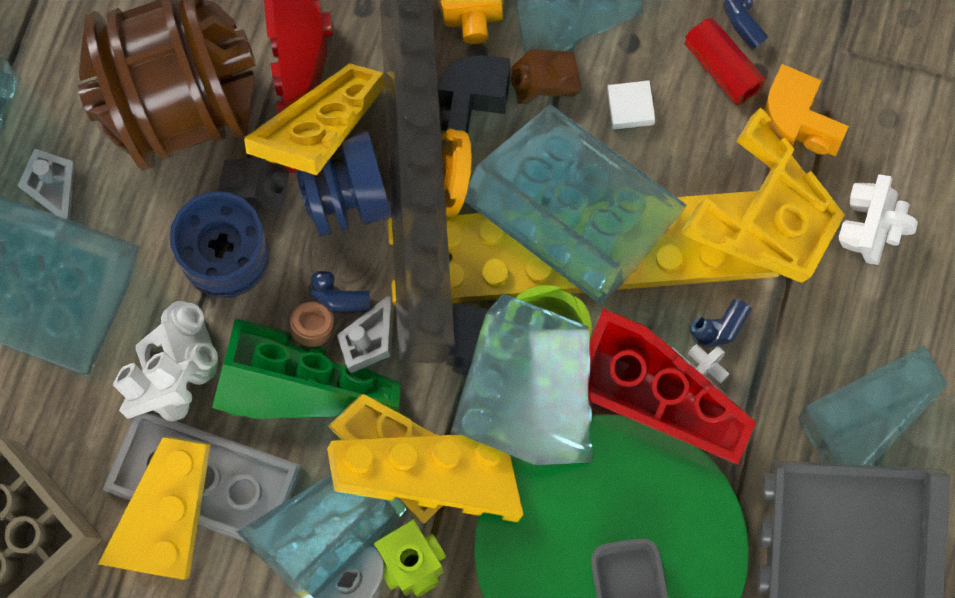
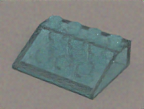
M551 104L477 165L464 200L600 305L626 281L687 206Z
M0 195V343L81 374H90L129 287L139 245Z

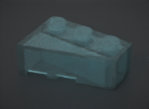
M924 345L805 406L798 419L823 463L873 465L948 384Z
M331 474L236 532L300 598H316L407 508L397 497L390 501L334 491Z

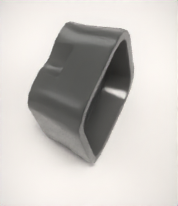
M631 539L598 546L592 553L591 568L597 598H668L660 552L652 541L648 539Z

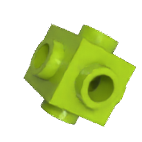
M414 519L374 543L385 561L383 578L391 591L399 586L405 596L414 592L416 597H419L440 584L437 577L445 572L439 561L446 558V555L433 534L426 538L423 536ZM410 558H419L414 566H405Z

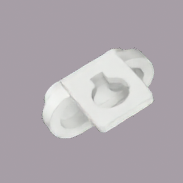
M176 301L162 313V324L136 344L137 355L142 369H144L148 360H150V350L153 344L157 347L162 346L163 350L176 363L192 359L199 366L196 374L189 377L188 381L198 385L204 384L217 374V351L212 345L202 310L193 303Z

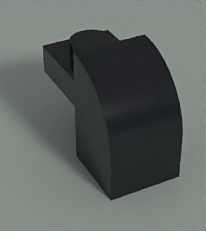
M484 55L469 56L453 63L443 73L437 86L439 106L444 107L441 131L446 132L448 129L465 131L469 134L472 110L500 114L506 113L511 81L510 58Z

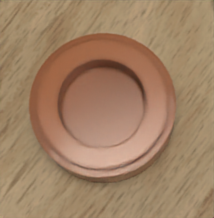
M305 302L293 310L290 317V332L298 343L308 347H316L326 343L331 338L334 330V317L332 312L321 303Z

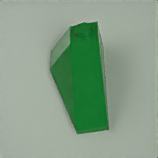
M235 318L212 406L213 409L225 411L233 416H246L254 419L338 417L360 395L365 394L398 412L401 383L365 367L350 373L346 364L342 366L327 358V350L318 346L312 347L310 351L290 343L291 335L284 331Z

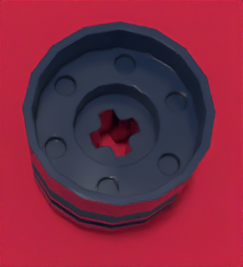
M368 130L348 135L340 145L342 158L333 160L331 156L317 175L301 170L297 171V180L306 212L317 227L320 237L331 234L327 216L336 213L341 231L348 230V209L356 208L365 225L392 217Z
M207 192L191 198L178 210L171 225L170 246L186 278L200 292L215 298H233L250 291L262 280L269 265L270 246L256 210L246 200L229 192ZM225 244H229L232 252L226 251L223 254V258H218L215 250L220 251L224 248Z

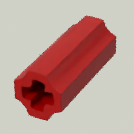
M713 17L703 20L685 36V46L736 105L745 103L764 86L766 78Z

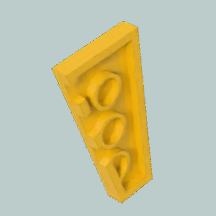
M349 63L244 138L246 154L266 159L270 163L282 164L317 175L385 88L384 73Z
M505 433L331 441L327 448L334 491L393 501L395 497L418 501L419 506L436 508L438 504L462 508V513L481 516L483 512L502 515V520L518 522L523 516Z

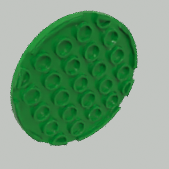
M593 415L573 419L558 424L532 438L510 457L523 511L521 519L518 522L502 520V515L485 512L478 516L474 553L475 567L483 598H597L591 568L592 553L598 546L631 539H648L656 544L660 552L668 598H741L746 583L749 554L747 529L738 499L719 467L700 448L623 415Z

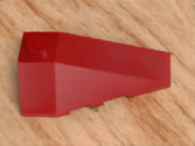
M264 0L267 37L270 38L274 58L278 57V62L271 63L276 94L281 96V101L276 102L277 114L320 84L328 53L326 37L333 36L331 12H323L320 0ZM285 166L288 174L297 173V169Z
M605 308L602 310L569 393L735 464H739L756 421L647 326Z

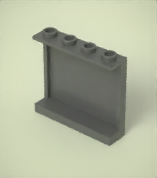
M772 460V473H764L763 501H770L769 519H761L760 546L767 547V564L759 565L758 593L765 594V598H943L951 477L942 469Z

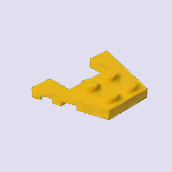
M760 108L750 117L736 142L766 164L771 170L741 222H737L706 197L697 205L681 233L688 238L803 283L812 277L845 214L812 171L807 174L792 156L795 149L785 137L781 140L767 124L772 119Z

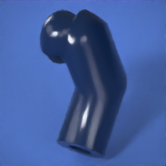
M725 0L723 8L733 28L751 50L755 49L768 38V35L748 12L753 7V0Z
M316 271L311 277L312 285L309 286L311 296L332 312L369 311V291H342L334 286L335 277L332 272Z
M733 299L722 318L705 320L703 317L696 318L690 326V333L694 342L703 347H713L733 342L752 308L739 299Z

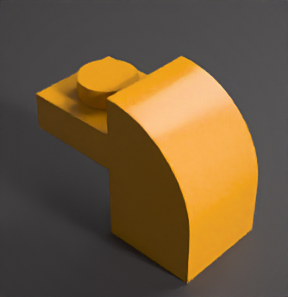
M781 64L771 86L764 109L772 119L767 124L780 140L785 137L792 147L797 140L802 142L811 152L820 155L828 153L836 157L849 126L810 110L822 80Z

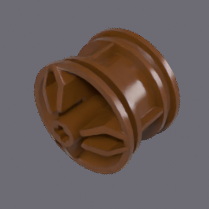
M156 0L124 12L116 8L107 12V22L97 11L86 14L80 51L79 78L82 81L97 76V79L78 85L80 99L87 116L92 122L98 121L97 126L99 130L119 150L130 154L136 165L143 171L155 166V153L160 159L164 160L172 157L174 152L212 139L217 142L225 139V126L231 129L237 139L247 136L255 77L252 70L233 76L234 73L256 66L255 57L244 29L235 31L237 25L234 19L215 2L208 0Z

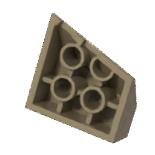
M0 437V598H42L91 552L103 538L20 442Z

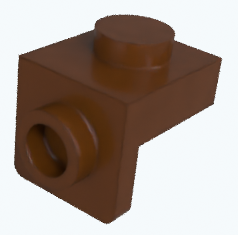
M530 49L511 68V83L515 89L518 104H528L537 95L574 97L582 90L575 55L571 51Z

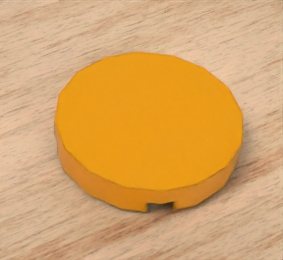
M448 129L441 136V139L446 141L445 147L438 146L433 157L430 192L432 197L438 198V203L432 205L434 212L440 216L454 217L462 208L467 194L472 155L468 134L465 131Z

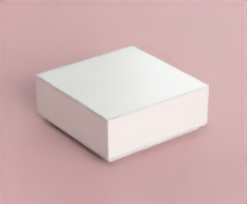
M650 80L607 86L612 130L655 125Z

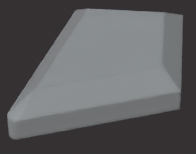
M34 149L18 187L64 224L70 223L75 163L71 160Z
M390 296L384 298L337 335L350 373L391 356L394 305Z

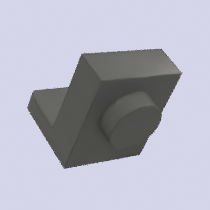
M259 157L224 160L217 192H229L243 198L249 204H259L271 212H280L289 174L275 164Z

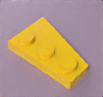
M365 394L360 395L328 426L341 440L440 436L415 424L411 419ZM395 497L420 524H425L443 506L439 504L436 508L419 506L418 501Z
M162 437L98 563L99 565L182 580L190 578L211 444Z

